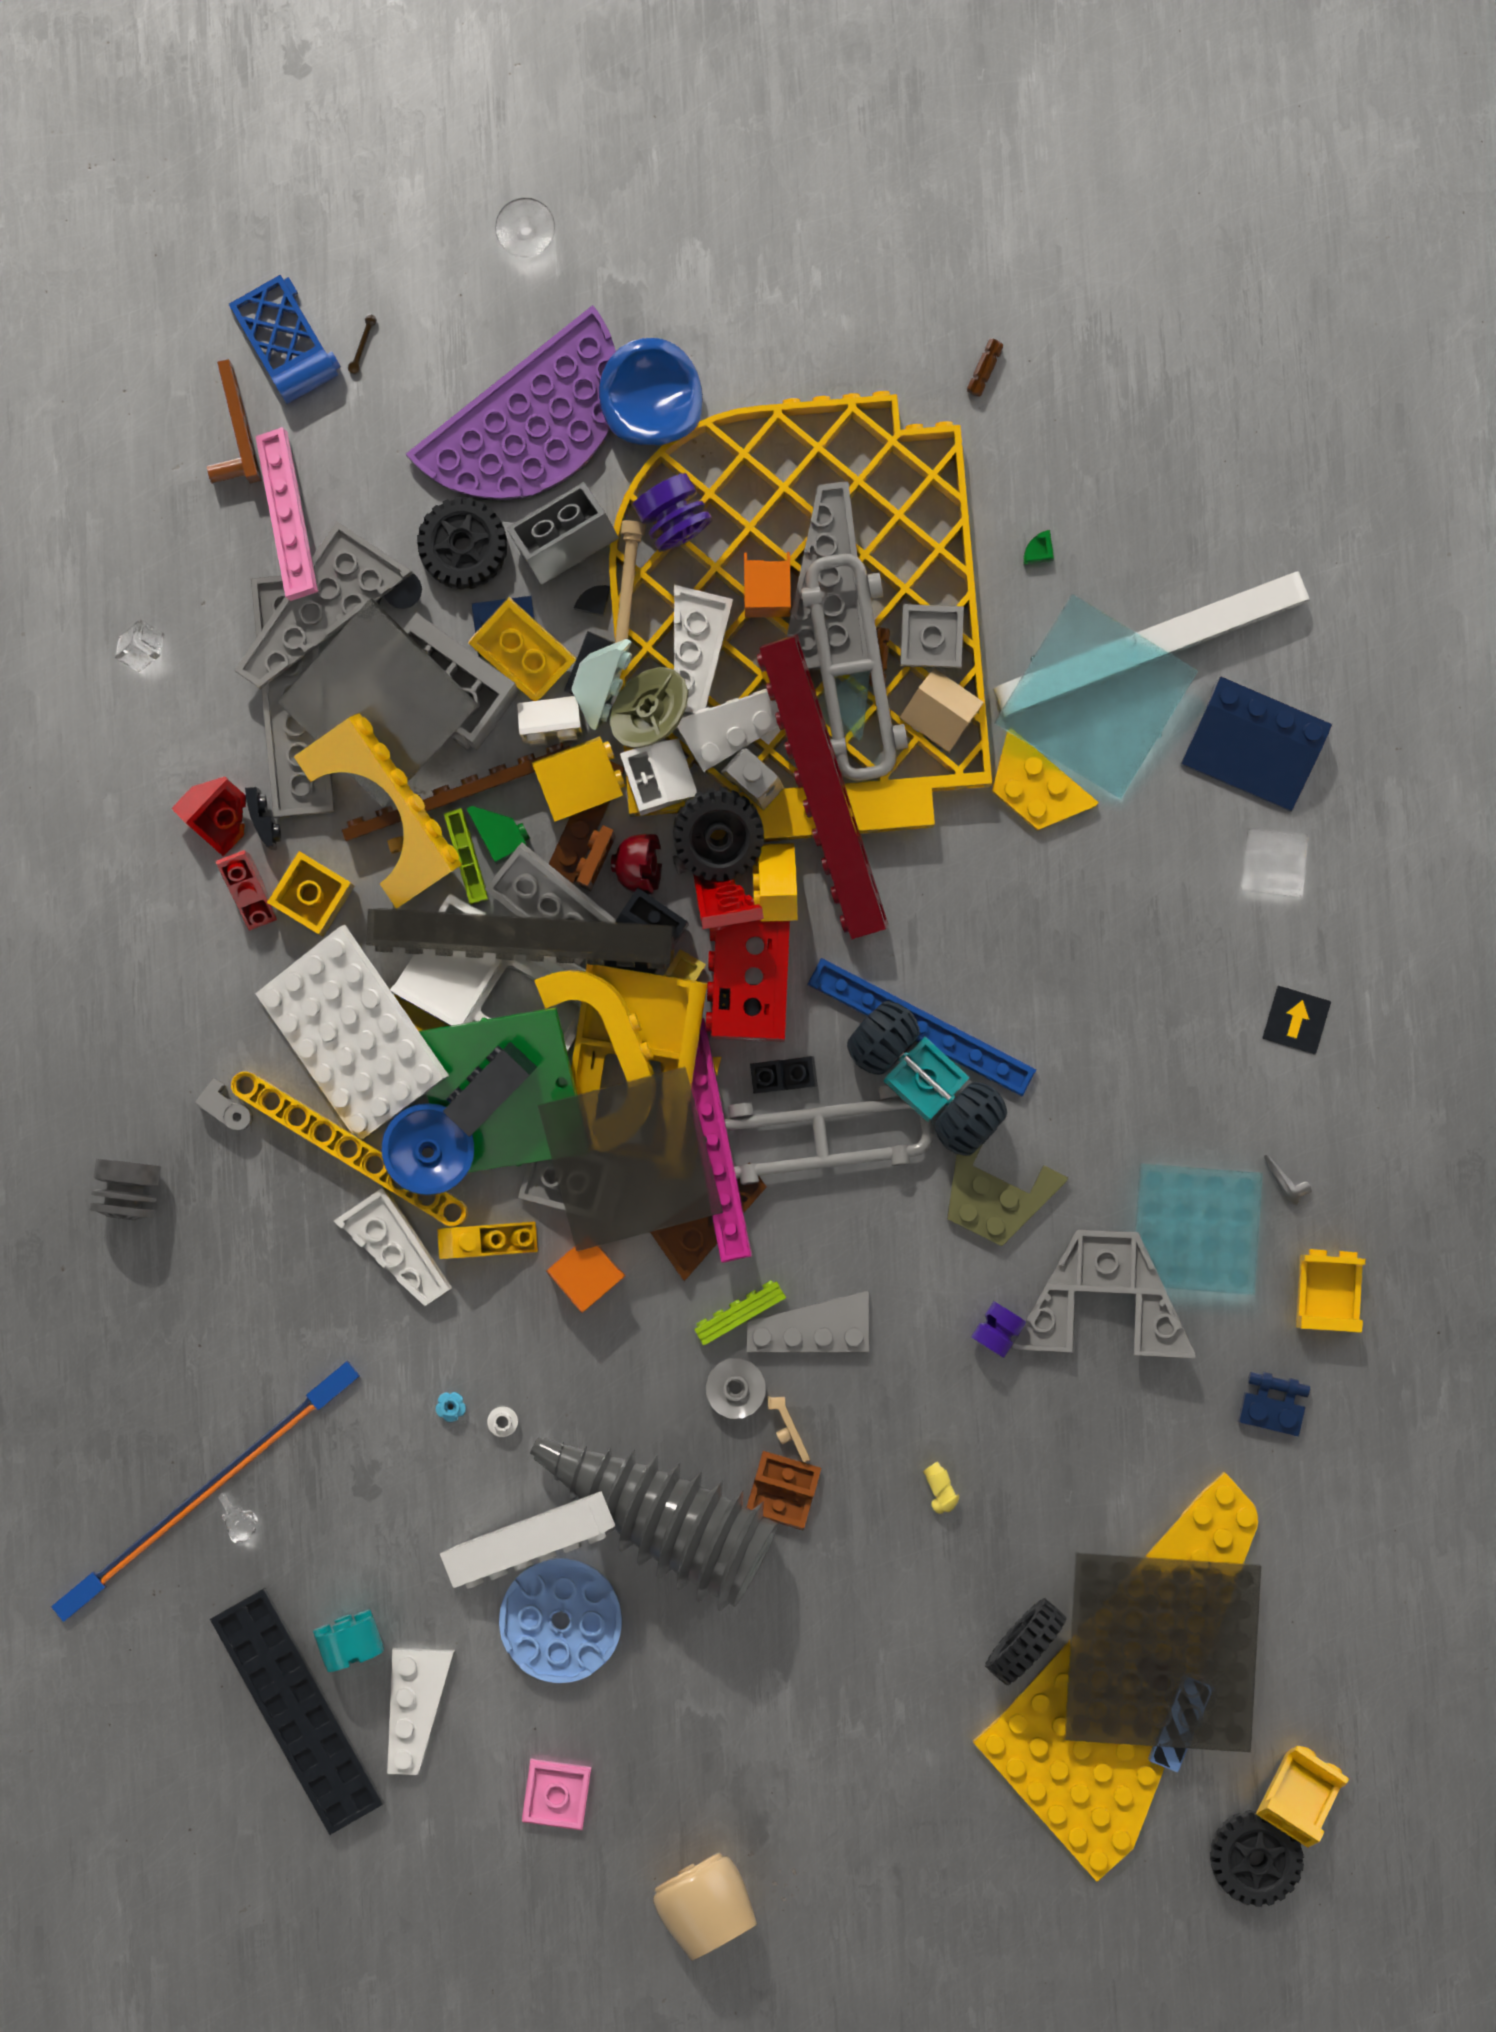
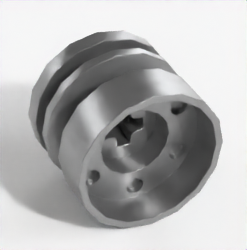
M96 1158L94 1179L106 1182L107 1187L106 1189L92 1190L91 1195L105 1197L104 1204L90 1203L89 1210L96 1211L106 1217L137 1220L154 1218L155 1210L141 1208L142 1201L156 1203L157 1198L144 1194L143 1191L144 1187L158 1186L161 1166Z

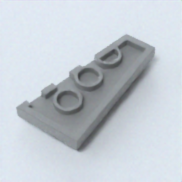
M869 1291L747 1321V1352H869Z

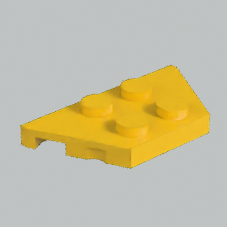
M1011 727L1007 730L992 793L1035 830L1039 831L1054 823L1073 817L1078 813L1092 809L1099 803Z

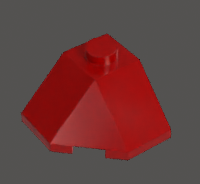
M225 776L192 786L171 808L191 829L223 857L244 836L245 824L242 822L243 808L246 807V795Z

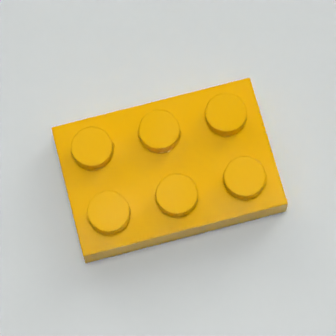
M510 597L468 641V644L497 670L515 682L516 686L532 701H539L576 661V657Z

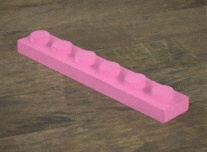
M281 427L255 437L285 597L289 601H293L317 593L318 589L288 432Z

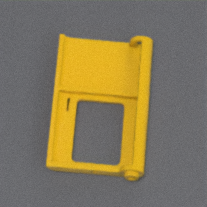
M587 964L586 972L595 974L609 982L621 994L630 1013H636L642 1028L638 1033L642 1043L647 1042L653 1055L651 1060L661 1062L664 1065L652 1144L644 1145L625 1141L604 1152L649 1159L655 1162L654 1167L672 1170L673 1165H679L707 983ZM581 1001L571 1070L590 1150L603 1152L591 1123L596 1120L605 1057L607 1054H616L599 1012L590 1004Z

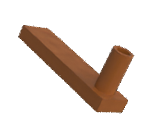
M229 359L218 361L217 364L241 458L207 466L210 482L213 484L245 476L250 484L262 481L234 366Z

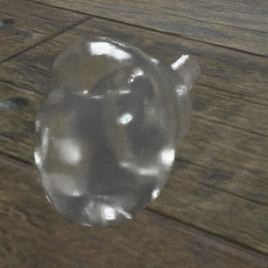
M225 1492L218 1495L227 1511L221 1517L230 1539L235 1543H242L254 1536L257 1531L255 1524L258 1522L256 1514L252 1510L243 1511L240 1505L233 1508Z

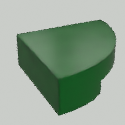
M1050 530L1040 532L1029 542L1024 552L1023 565L1054 560Z

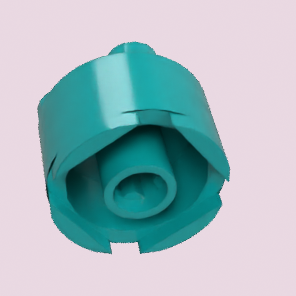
M371 1609L355 1614V1619L352 1618L351 1614L335 1619V1624L332 1627L330 1624L313 1630L327 1672L350 1667L349 1664L358 1661L360 1663L384 1652L383 1642Z

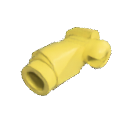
M937 1461L925 1469L923 1473L934 1496H936L931 1503L932 1508L936 1513L942 1514L944 1512H951L955 1508L959 1500V1494L955 1495L947 1469H944L943 1466L941 1467Z

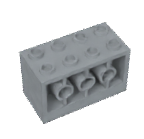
M417 613L414 614L373 671L378 678L376 683L384 692L393 698L397 694L402 697L401 701L405 703L404 705L417 715L424 712L427 715L425 718L429 720L432 726L442 733L446 729L452 732L450 736L454 738L453 740L466 750L470 746L476 750L480 748L519 694L515 682ZM423 666V671L415 674L414 669ZM441 684H448L449 687L446 690L439 691L438 687ZM472 700L473 705L470 708L464 709V702Z

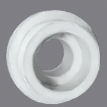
M497 1407L488 1416V1428L498 1437H507L516 1430L518 1417L509 1407ZM500 1416L508 1419V1425L504 1428L499 1427L497 1424V1419Z

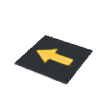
M1277 986L1262 1038L1316 1054L1331 1001Z

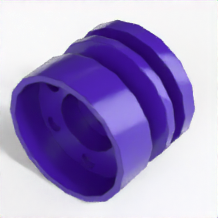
M686 473L672 476L643 493L632 504L643 524L657 521L648 534L651 539L657 538L654 544L659 552L687 543L713 521L708 511L702 512L705 508L703 501L688 504L697 491Z

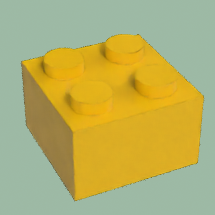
M298 851L267 903L324 937L355 885Z

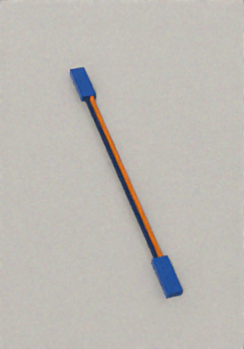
M346 1361L306 1394L307 1398L301 1405L97 1573L94 1571L53 1604L51 1606L63 1622L66 1621L106 1588L105 1584L111 1577L315 1409L320 1410L359 1378V1373L349 1361Z

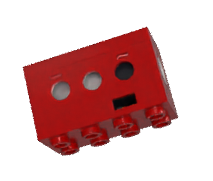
M755 920L727 925V927L721 930H710V941H715V951H709L708 969L709 972H714V982L708 981L707 1002H713L712 1012H706L705 1030L711 1032L712 1039L785 1042L790 921ZM720 989H730V992H720Z

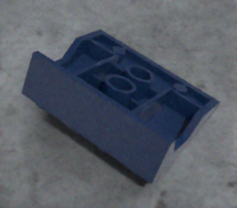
M1220 676L1214 684L1210 699L1193 733L1181 765L1292 812L1319 757L1332 724Z

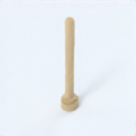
M624 520L621 525V534L623 535V540L626 541L615 643L628 639L638 543L641 542V538L645 536L646 524L639 521Z

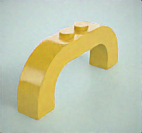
M564 970L534 980L545 1009L564 1001L579 1000L590 1004L599 1012L626 1077L628 1089L626 1099L617 1112L595 1120L591 1124L603 1152L624 1143L638 1132L648 1119L654 1105L656 1092L654 1072L649 1061L653 1059V1055L648 1043H642L638 1031H641L642 1028L636 1013H630L625 1000L616 988L603 978L589 972Z

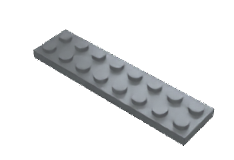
M281 575L251 578L256 638L285 597ZM318 645L261 689L274 818L335 812L332 775L327 774L310 782L294 758L296 754L327 733Z

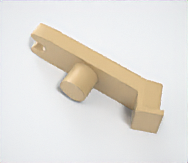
M768 1396V1410L779 1409L787 1426L776 1432L781 1444L783 1445L793 1440L803 1463L809 1461L810 1457L785 1405V1397L770 1398Z

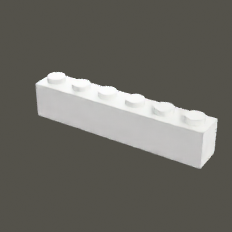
M602 1491L456 1545L440 1553L453 1588L465 1584L466 1588L469 1589L483 1583V1577L488 1575L491 1580L508 1574L507 1568L514 1567L515 1571L524 1569L532 1565L531 1560L537 1557L539 1562L557 1556L556 1550L563 1549L564 1553L573 1551L581 1547L580 1542L586 1539L589 1544L600 1541L607 1537L605 1532L615 1527V1523Z

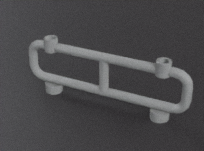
M851 554L822 557L815 560L809 566L806 573L807 588L801 589L804 607L810 606L832 734L831 742L840 771L844 777L853 781L879 778L887 775L893 769L896 763V750L908 748L904 724L892 726L871 602L873 598L883 597L880 573L867 574L864 563L858 557ZM849 566L855 574L868 659L832 665L818 576L824 569ZM871 671L884 760L877 766L855 769L848 762L834 677Z
M886 1085L879 1087L880 1100L762 1115H753L752 1103L734 1104L728 1106L729 1119H725L727 1131L813 1121L817 1157L761 1164H745L735 1167L737 1179L740 1178L741 1185L758 1183V1176L883 1160H891L892 1166L910 1164L909 1157L924 1154L933 1142L932 1119L927 1122L919 1115L922 1136L917 1144L829 1155L825 1119L913 1109Z

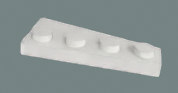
M674 585V670L685 679L689 693L687 708L684 713L690 715L696 713L697 710L707 707L733 599Z
M767 689L754 692L753 695L740 699L735 698L712 708L707 707L697 710L696 713L682 717L677 729L701 770L705 772L777 728L778 724L775 713L779 712L776 700L771 701Z
M385 1187L334 1220L340 1228H343L353 1237L352 1239L359 1246L364 1247L375 1257V1260L383 1268L389 1270L396 1277V1280L424 1306L452 1289Z
M393 1648L387 1774H419L455 1650Z

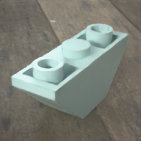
M628 639L590 653L579 664L571 690L590 728L594 730L603 722L607 723L610 720L613 696L616 697L623 684V680L620 679L622 669L625 670L632 656V653L628 652L632 641Z

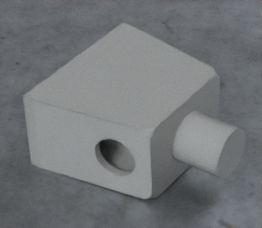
M747 748L741 749L721 771L725 777L762 810H765L784 788L780 778Z

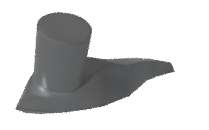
M1268 1155L1264 1156L1281 1191L1289 1202L1297 1205L1299 1197L1312 1192L1311 1186L1307 1181L1294 1186L1292 1181L1282 1173L1278 1165Z

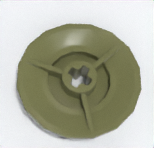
M665 667L648 669L632 678L619 692L611 709L610 726L613 736L623 746L636 749L652 746L669 736L678 727L687 708L689 692L685 679L674 669Z

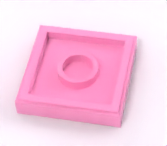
M531 1759L522 1822L583 1830L591 1767Z

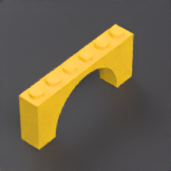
M360 713L347 718L294 756L310 782L331 773H354L377 783L391 797L400 813L403 824V847L395 868L379 884L396 909L462 865L456 849L446 842L442 836L441 827L435 820L429 817L424 809L423 800L413 793L407 784L406 775L401 769L396 768L390 759L388 748L378 741L373 733L371 723L365 717H362Z

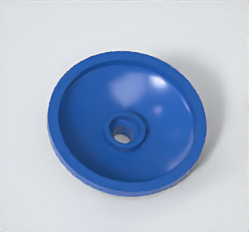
M430 1103L411 1106L400 1112L390 1122L385 1131L382 1141V1158L385 1168L390 1177L409 1192L419 1195L444 1193L458 1185L467 1175L474 1157L472 1135L469 1137L443 1112L446 1108L445 1106ZM425 1148H431L434 1154L432 1157L426 1158L422 1155V1151Z

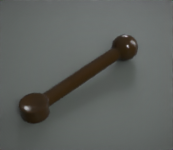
M372 314L367 315L365 318L366 326L353 362L348 364V371L354 375L360 371L359 361L371 327L377 321L376 317Z

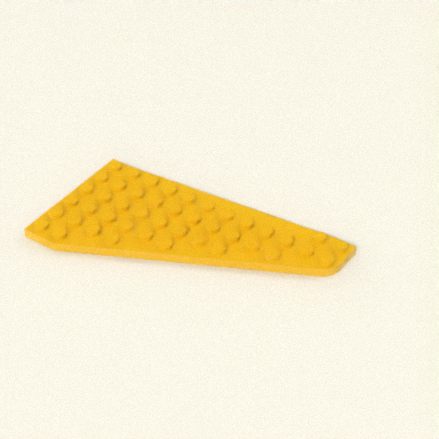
M1225 1472L1197 1496L1181 1514L1180 1518L1003 1714L973 1740L977 1748L1096 1882L1134 1849L1165 1768L1150 1762L1148 1757L1183 1674L1198 1680L1200 1678L1257 1530L1258 1514L1254 1504ZM1138 1657L1169 1661L1167 1692L1151 1687L1144 1680L1139 1670Z

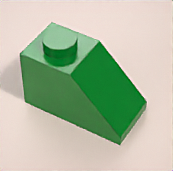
M474 806L467 808L496 865L508 860L521 843L527 846L525 841L531 839L523 823L516 825L513 818Z

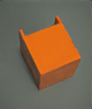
M787 552V561L747 560V553H744L745 617H790V552Z
M590 1234L546 1270L548 1275L581 1313L585 1312L625 1277V1274Z

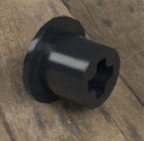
M412 574L385 594L384 597L395 608H410L421 597V582L415 574Z

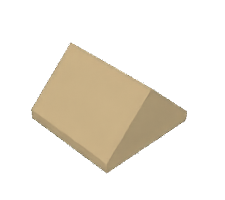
M934 668L919 686L899 718L947 752H950L984 702Z

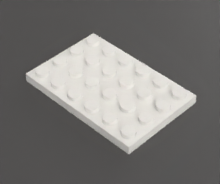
M346 925L338 927L255 993L351 1134L361 1140L366 1139L449 1076Z

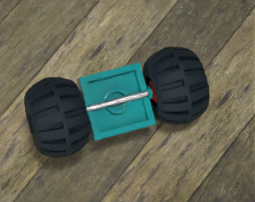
M891 1001L883 1002L864 1019L848 1039L847 1048L850 1057L859 1068L876 1075L884 1074L899 1061L900 1063L886 1076L883 1082L927 1122L944 1105L948 1106L935 1121L934 1128L937 1137L946 1149L962 1156L973 1154L989 1139L1007 1117V1108L1003 1098L995 1089L979 1082L969 1084L955 1098L954 1094L970 1077L926 1037L908 1053L907 1050L920 1034L917 1020L911 1011L904 1006Z

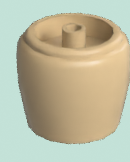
M721 1853L703 1860V1862L696 1866L694 1863L678 1872V1876H674L654 1889L656 1894L653 1897V1903L660 1919L691 1961L711 1952L757 1925L748 1892L739 1870L728 1856H722Z

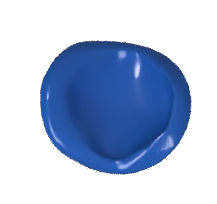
M641 338L621 346L607 361L599 385L600 406L608 426L619 438L639 445H664L687 436L698 426L702 415V386L694 364L681 348L664 339Z

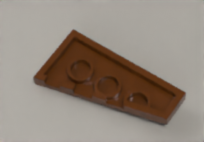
M758 1176V1183L741 1185L740 1178L737 1179L744 1213L767 1188L760 1176ZM707 1192L649 1231L684 1282L718 1244Z

